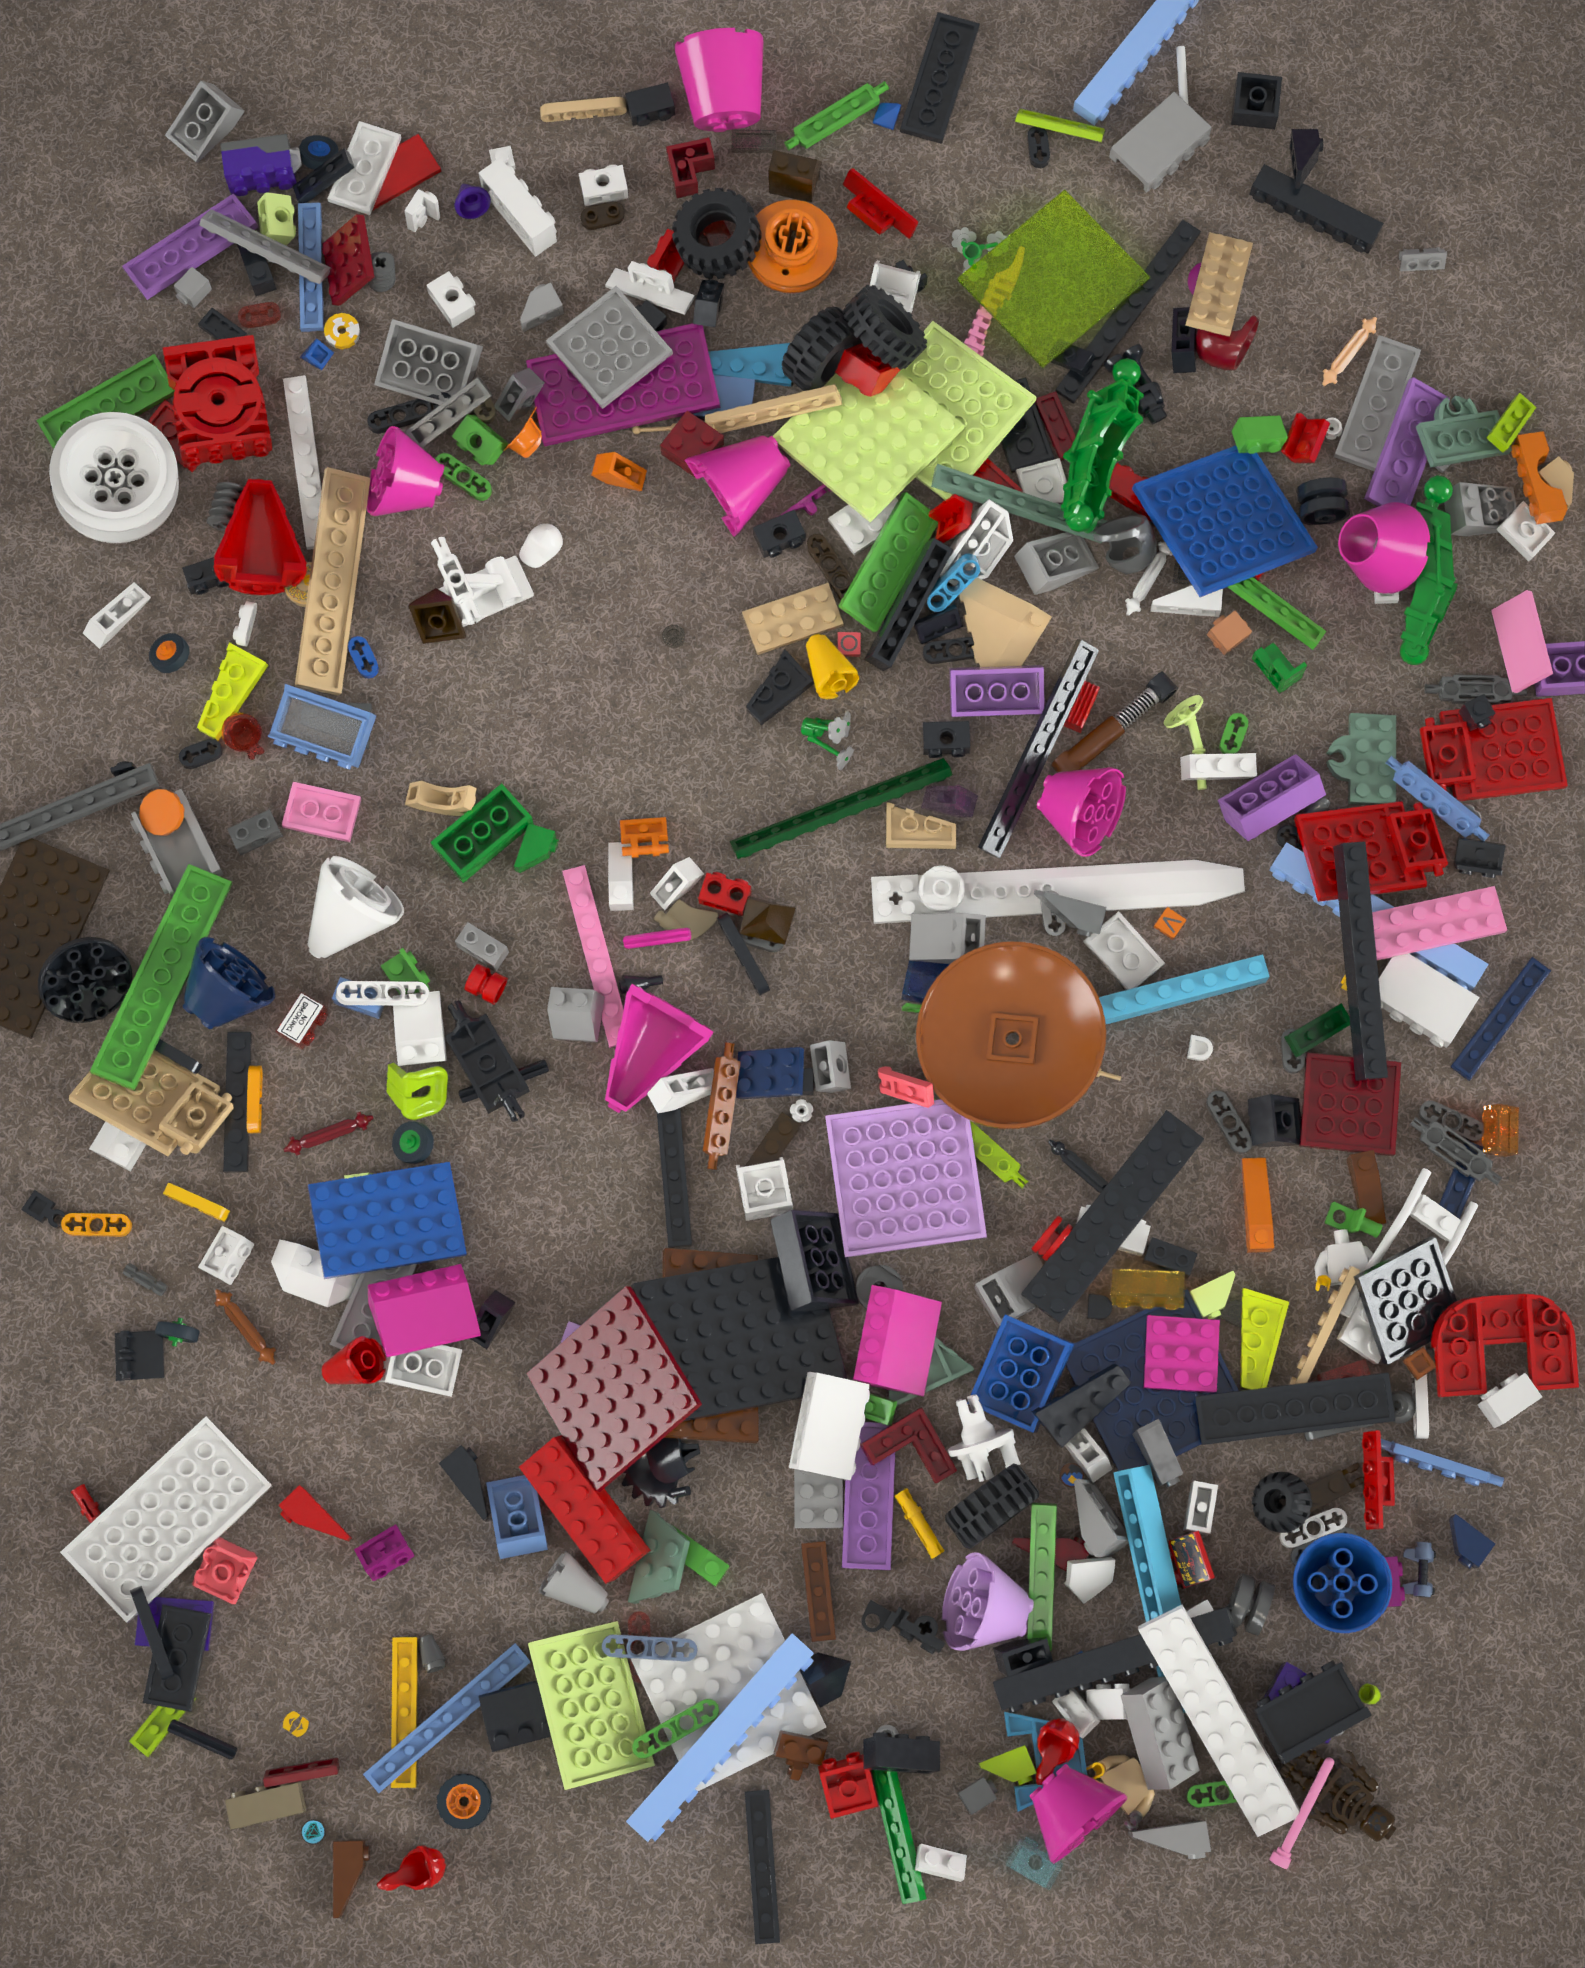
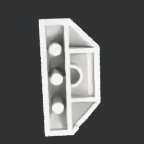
M990 499L974 511L969 528L960 532L951 544L950 548L953 549V552L940 577L962 555L969 553L975 555L979 562L980 573L977 578L981 580L988 578L1013 542L1008 511ZM967 563L963 569L972 570L975 564ZM951 579L948 582L956 586L959 581Z
M279 1240L271 1260L284 1292L325 1307H330L350 1299L361 1274L324 1279L319 1251L285 1240Z

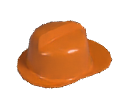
M536 408L521 432L504 451L510 448L522 457L529 458L539 447L542 439L541 431L531 418Z

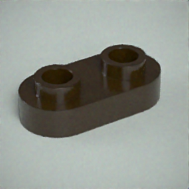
M611 201L585 208L581 212L580 219L584 228L596 230L621 223L625 213L620 203ZM614 209L617 212L615 214H611L610 210ZM595 215V218L589 219L588 216Z

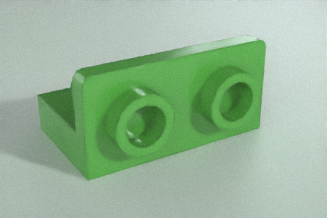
M401 948L398 955L381 965L390 981L422 982L430 990L427 984L430 980L424 970L419 972L415 967V964L418 962L411 951L406 953ZM405 988V995L420 993L419 989H415L414 993H407L408 989Z

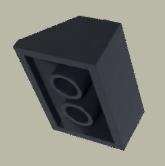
M537 1680L479 1695L485 1729L492 1752L551 1737Z

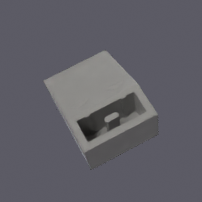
M1463 482L1453 486L1452 496L1448 501L1444 502L1445 511L1450 514L1451 535L1456 536L1499 533L1496 529L1517 508L1513 487Z
M968 913L912 914L909 960L951 964L962 955L984 946L986 915Z
M1037 1253L975 1284L974 1289L997 1329H999L1005 1314L1017 1319L1037 1308L1021 1295L1043 1266Z

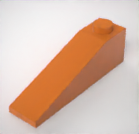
M1242 1158L1247 1253L1271 1252L1274 1249V1234L1266 1158Z

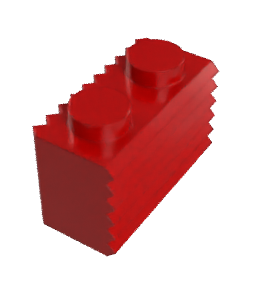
M1084 681L1063 725L1064 727L1079 733L1082 732L1098 695L1099 686Z

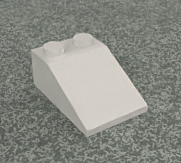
M440 991L429 992L426 1002L422 1005H393L398 1066L447 1061ZM415 993L416 998H420L423 993ZM401 995L393 996V999H397Z
M439 1345L386 1357L383 1369L386 1368V1371L379 1381L452 1397L462 1349Z

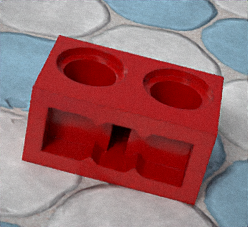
M719 872L706 873L698 901L699 904L743 917L747 899L750 897L752 890L745 880L735 878V881L726 878V875ZM712 885H718L721 888L717 894L710 893L708 889ZM734 892L743 894V898L738 901L733 900L730 896Z

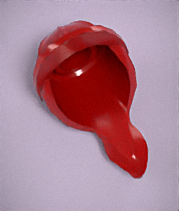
M1063 1718L1047 1722L1039 1731L1037 1747L1042 1756V1761L1036 1770L1037 1785H1043L1042 1782L1054 1772V1768L1057 1765L1069 1762L1073 1758L1074 1753L1079 1749V1733L1072 1722Z
M419 1845L403 1858L400 1869L386 1874L377 1883V1887L386 1891L394 1890L400 1885H405L414 1890L432 1888L444 1875L445 1859L438 1850L426 1847L425 1845Z

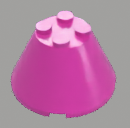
M389 427L376 453V456L380 457L377 468L371 470L367 512L372 516H380L427 507L432 508L435 502V495L440 496L443 483L440 482V478L444 472V464L436 461L398 427Z
M1113 767L1057 772L1053 776L1048 775L1044 780V791L1042 797L1037 802V809L1042 812L1076 854L1083 857L1091 856L1102 848L1099 844L1106 835L1109 838L1119 821L1126 795V786L1122 785L1121 778H1124V775L1120 770Z
M1067 1764L1056 1772L1057 1776L1054 1773L1048 1776L1042 1782L1043 1789L1038 1787L1029 1797L1034 1804L1049 1860L1053 1864L1058 1862L1085 1841L1084 1836L1094 1828L1097 1830L1127 1801L1128 1797L1125 1793L1076 1771Z

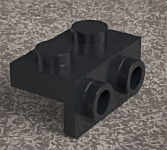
M1458 837L1454 866L1462 874L1472 875L1473 872H1480L1482 876L1488 878H1496V875L1502 876V863L1506 845Z

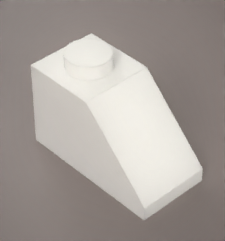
M688 857L673 864L650 894L666 910L691 890L704 873Z

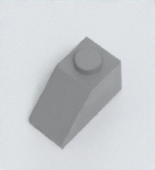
M551 283L538 285L530 292L520 319L523 332L564 314L563 305Z

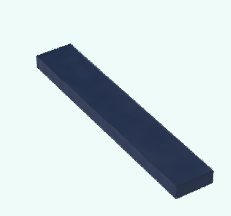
M1532 957L1453 1062L1451 1068L1470 1081L1551 970Z

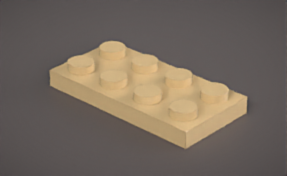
M829 583L742 612L757 655L810 638L815 634H821L844 626Z

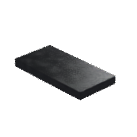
M1026 377L1015 380L1031 392ZM1034 402L1000 442L1011 473L1016 472L1020 468L1054 460L1051 446Z
M162 1605L158 1632L171 1664L174 1677L162 1680L152 1654L142 1703L192 1712L212 1613Z

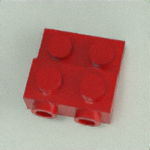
M851 1752L846 1755V1759L836 1761L835 1758H829L822 1761V1765L818 1766L831 1819L878 1807L870 1770L864 1769L863 1754Z

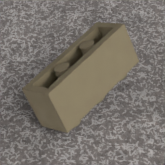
M301 1783L281 1784L280 1787L273 1789L260 1786L255 1788L256 1793L246 1795L245 1790L231 1793V1799L225 1800L230 1830L306 1812Z

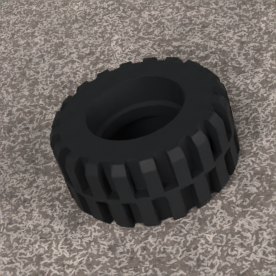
M709 188L703 190V193L700 195L697 193L692 195V200L689 202L686 200L681 205L683 209L682 211H677L675 215L677 221H674L672 225L674 232L672 234L673 241L684 264L688 269H692L693 273L699 276L703 273L704 277L712 279L713 276H716L717 279H724L725 275H736V271L739 269L743 271L748 267L746 263L748 261L753 262L755 259L754 251H759L761 245L759 240L762 238L759 222L750 203L741 194L736 195L735 191L730 189L724 192L723 188H715V191H710ZM716 221H730L736 224L733 235L725 243L713 247L703 246L698 243L701 232L709 224Z
M827 307L825 310L819 311L816 316L814 315L810 318V321L807 324L805 323L800 332L794 336V340L787 347V352L784 353V360L782 361L783 373L803 391L823 387L836 374L835 371L844 350L863 343L860 338L854 335L855 331L848 326L849 321L845 319V312L840 307Z
M1013 1463L946 1513L945 1522L965 1548L971 1549L1038 1499L1039 1491L1020 1465Z

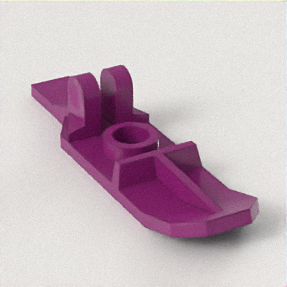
M823 484L781 515L792 510L804 509L810 516L814 515L817 507L812 498L814 497L817 500L827 493L825 491L826 488L829 492L831 490Z

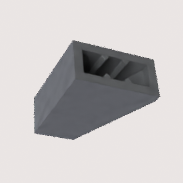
M1157 1419L1137 1429L1132 1435L1147 1464L1151 1466V1471L1159 1487L1165 1484L1168 1488L1180 1482L1178 1477L1183 1472L1160 1420Z

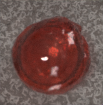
M243 712L234 713L225 719L221 731L222 739L228 747L239 752H247L248 759L254 760L256 754L261 755L265 752L257 744L262 735V728L257 719Z

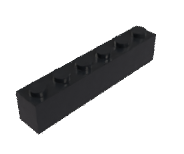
M1265 164L1256 177L1249 194L1255 201L1259 203L1265 202L1271 205L1275 211L1279 213L1285 212L1291 215L1295 221L1299 223L1305 222L1311 225L1315 231L1331 235L1337 242H1346L1360 253L1366 252L1369 254L1384 224L1304 183L1300 189H1295L1294 178Z
M935 538L925 543L864 658L865 661L882 671L892 667L953 552L952 548Z

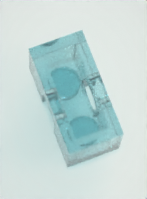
M1028 1837L1024 1841L1019 1838L1005 1865L1050 1891L1063 1863L1058 1861L1053 1864L1049 1860L1047 1852L1044 1853L1037 1849L1039 1845L1037 1842ZM1032 1855H1039L1041 1857L1042 1865L1040 1868L1032 1869L1029 1866V1859Z

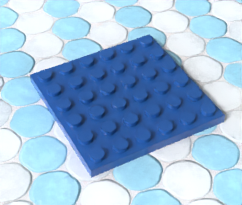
M1237 446L1140 481L1132 487L1135 495L1199 597L1315 553L1318 548L1257 453H1239Z

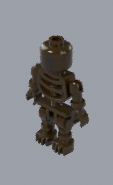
M1314 1749L1296 1757L1299 1760L1302 1757L1306 1758L1305 1761L1308 1764L1312 1763L1316 1767L1315 1771L1317 1773L1326 1759L1318 1756V1752ZM1346 1750V1753L1351 1757L1350 1761L1352 1764L1349 1762L1345 1763L1342 1757H1338L1339 1762L1343 1766L1348 1767L1353 1772L1352 1776L1355 1779L1358 1777L1362 1783L1351 1781L1339 1788L1335 1782L1343 1770L1338 1768L1332 1777L1328 1775L1326 1779L1328 1782L1325 1786L1323 1785L1322 1791L1315 1801L1320 1804L1328 1792L1332 1793L1334 1798L1331 1803V1813L1338 1821L1330 1817L1329 1813H1322L1317 1810L1314 1805L1312 1812L1315 1815L1311 1814L1307 1819L1320 1822V1826H1327L1340 1835L1348 1831L1346 1824L1355 1826L1359 1821L1361 1822L1360 1830L1374 1841L1379 1842L1383 1838L1389 1840L1396 1830V1827L1393 1826L1395 1816L1380 1804L1370 1805L1374 1800V1796L1370 1792L1377 1791L1379 1785L1373 1777L1366 1773V1768L1358 1764L1353 1753ZM1292 1760L1283 1764L1278 1771L1280 1776L1284 1780L1289 1776L1292 1783H1298L1302 1787V1791L1308 1794L1315 1778L1311 1776L1307 1778L1302 1775L1303 1772L1300 1769L1298 1771L1294 1769L1297 1764ZM1350 1786H1356L1359 1788L1358 1790L1353 1791L1350 1795L1347 1794V1792L1345 1793L1344 1791ZM1359 1793L1365 1794L1358 1801L1354 1799V1797ZM1338 1800L1343 1803L1340 1814L1336 1809ZM1349 1806V1808H1351V1811L1348 1815V1818H1346L1345 1813L1347 1807Z

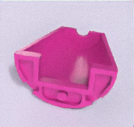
M763 435L685 459L696 479L704 477L727 513L722 517V520L733 537L741 532L786 475L787 468L791 466L788 458L778 450L776 439L773 436L767 438Z

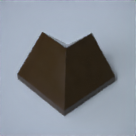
M435 588L409 603L408 607L423 644L466 638V633L454 601L449 595Z
M750 897L747 899L740 934L785 945L796 908Z

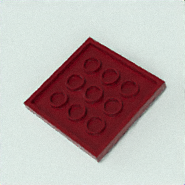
M1307 1052L1299 1147L1357 1153L1374 1150L1376 1155L1394 1156L1396 1151L1402 1062L1387 1061V1078L1356 1081L1353 1057Z

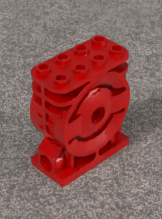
M253 335L162 347L169 387L175 390L173 413L182 463L187 464L189 467H196L206 462L217 464L227 459L243 460L248 456L254 455L256 457H264L269 454L268 452L272 451L265 401L261 387L256 379L259 375V367ZM215 400L224 401L220 405L213 404ZM190 416H197L202 422L197 420L195 417Z

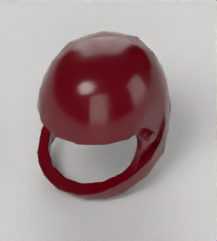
M1255 315L1251 316L1242 329L1231 331L1230 336L1198 329L1195 336V349L1199 358L1211 367L1235 371L1243 361L1254 339L1259 319Z

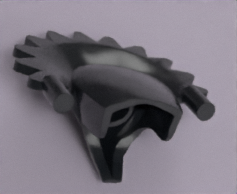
M663 1438L623 1472L626 1475L622 1481V1486L633 1485L632 1498L636 1499L643 1495L645 1506H651L655 1500L659 1508H664L667 1499L672 1504H677L678 1498L691 1494L689 1486L677 1488L679 1479L695 1470V1467L687 1468L686 1463L701 1453L699 1444H685L679 1438Z

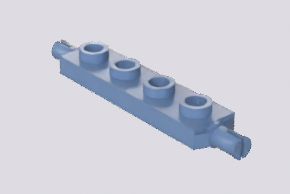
M1392 756L1387 760L1386 764L1396 771L1393 780L1427 808H1431L1432 812L1466 838L1474 834L1483 842L1489 837L1490 834L1479 827L1481 819L1410 761L1401 764Z
M1381 1439V1449L1388 1451L1390 1455H1394V1460L1405 1464H1409V1461L1419 1463L1418 1468L1432 1471L1435 1468L1441 1470V1475L1455 1479L1457 1475L1465 1478V1483L1479 1486V1483H1490L1502 1487L1504 1477L1413 1449L1394 1441L1390 1442Z

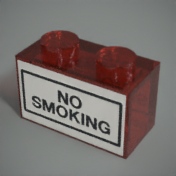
M300 992L276 1029V1033L303 1050L305 1045L309 1046L315 1037L313 1032L317 1026L321 1027L328 1017L325 1005Z

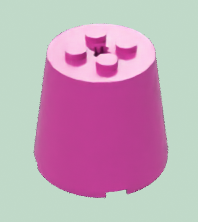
M717 28L685 36L683 43L676 42L675 53L696 128L705 131L724 132L726 130L746 128L760 120L764 45L761 33L751 29H745V33L735 32V28Z

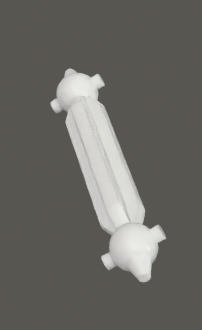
M1160 541L1158 543L1159 552L1156 553L1134 589L1133 598L1125 600L1127 603V615L1141 611L1140 602L1145 599L1166 562V555H1173L1165 542L1162 543Z

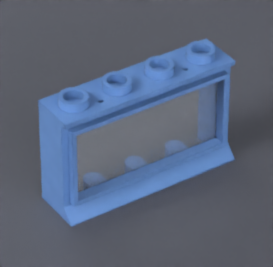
M285 684L284 693L268 737L274 739L273 744L287 748L289 744L295 746L294 751L308 755L310 751L316 753V758L329 763L330 759L338 761L337 766L350 770L351 766L359 768L376 715Z

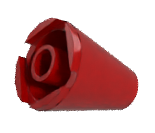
M360 1336L353 1339L323 1364L322 1376L329 1384H372L379 1381L385 1374L386 1368L383 1369L386 1355L382 1346L375 1339Z

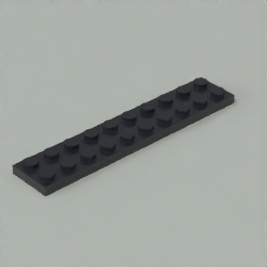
M1166 1110L1073 1227L1063 1243L1023 1290L1021 1295L1060 1324L1198 1149L1204 1138Z

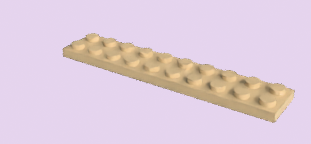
M329 467L324 470L295 686L339 696L342 693L370 478Z

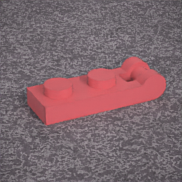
M884 1066L878 1069V1077L881 1079L879 1084L881 1093L927 1108L934 1105L932 1083L892 1071L891 1067Z

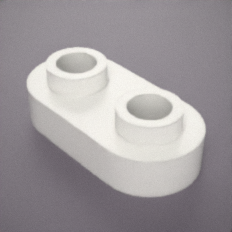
M246 601L245 605L240 606L239 626H235L233 632V639L236 640L237 645L248 646L257 613V603Z

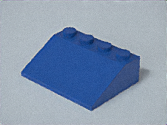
M1005 1314L971 1395L976 1394L978 1396L983 1411L1032 1433H1037L1041 1423L1032 1411L1049 1404L1074 1347V1343Z

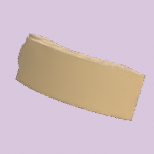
M424 781L410 783L405 805L443 815L463 816L467 811L472 810L476 801L475 793L477 788L470 785L448 788Z

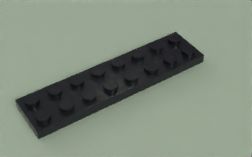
M1388 1372L1195 1396L1201 1445L1395 1421Z

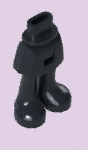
M1136 344L1126 350L1123 356L1117 354L1104 363V367L1108 372L1112 373L1114 365L1120 359L1129 358L1137 362L1141 371L1138 380L1141 387L1138 388L1136 384L1133 387L1144 394V397L1139 400L1138 413L1143 414L1144 418L1148 417L1153 425L1165 419L1167 414L1163 409L1165 405L1160 386L1157 382L1151 381L1143 369L1140 359L1144 351L1140 344Z

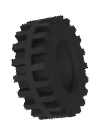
M868 284L851 299L843 310L845 312V319L849 321L848 326L855 331L854 335L862 340L863 346L865 348L868 347L875 357L879 356L883 363L886 364L888 362L894 369L896 367L899 370L906 369L926 349L927 340L924 338L925 333L919 329L920 324L914 321L913 315L903 308L904 305L901 302L895 301L894 296L891 294L887 295L884 289L880 288L878 290L875 285L870 286Z

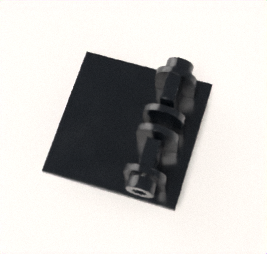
M124 1330L120 1331V1333H115L116 1381L164 1378L163 1337L156 1335L155 1330L138 1332Z

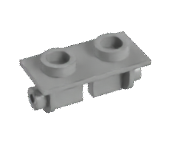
M1440 247L1423 249V253H1420L1419 249H1403V251H1399V260H1401L1400 271L1445 269L1447 251L1440 249Z

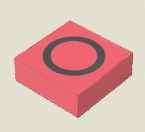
M838 632V650L844 656L860 657L861 632Z

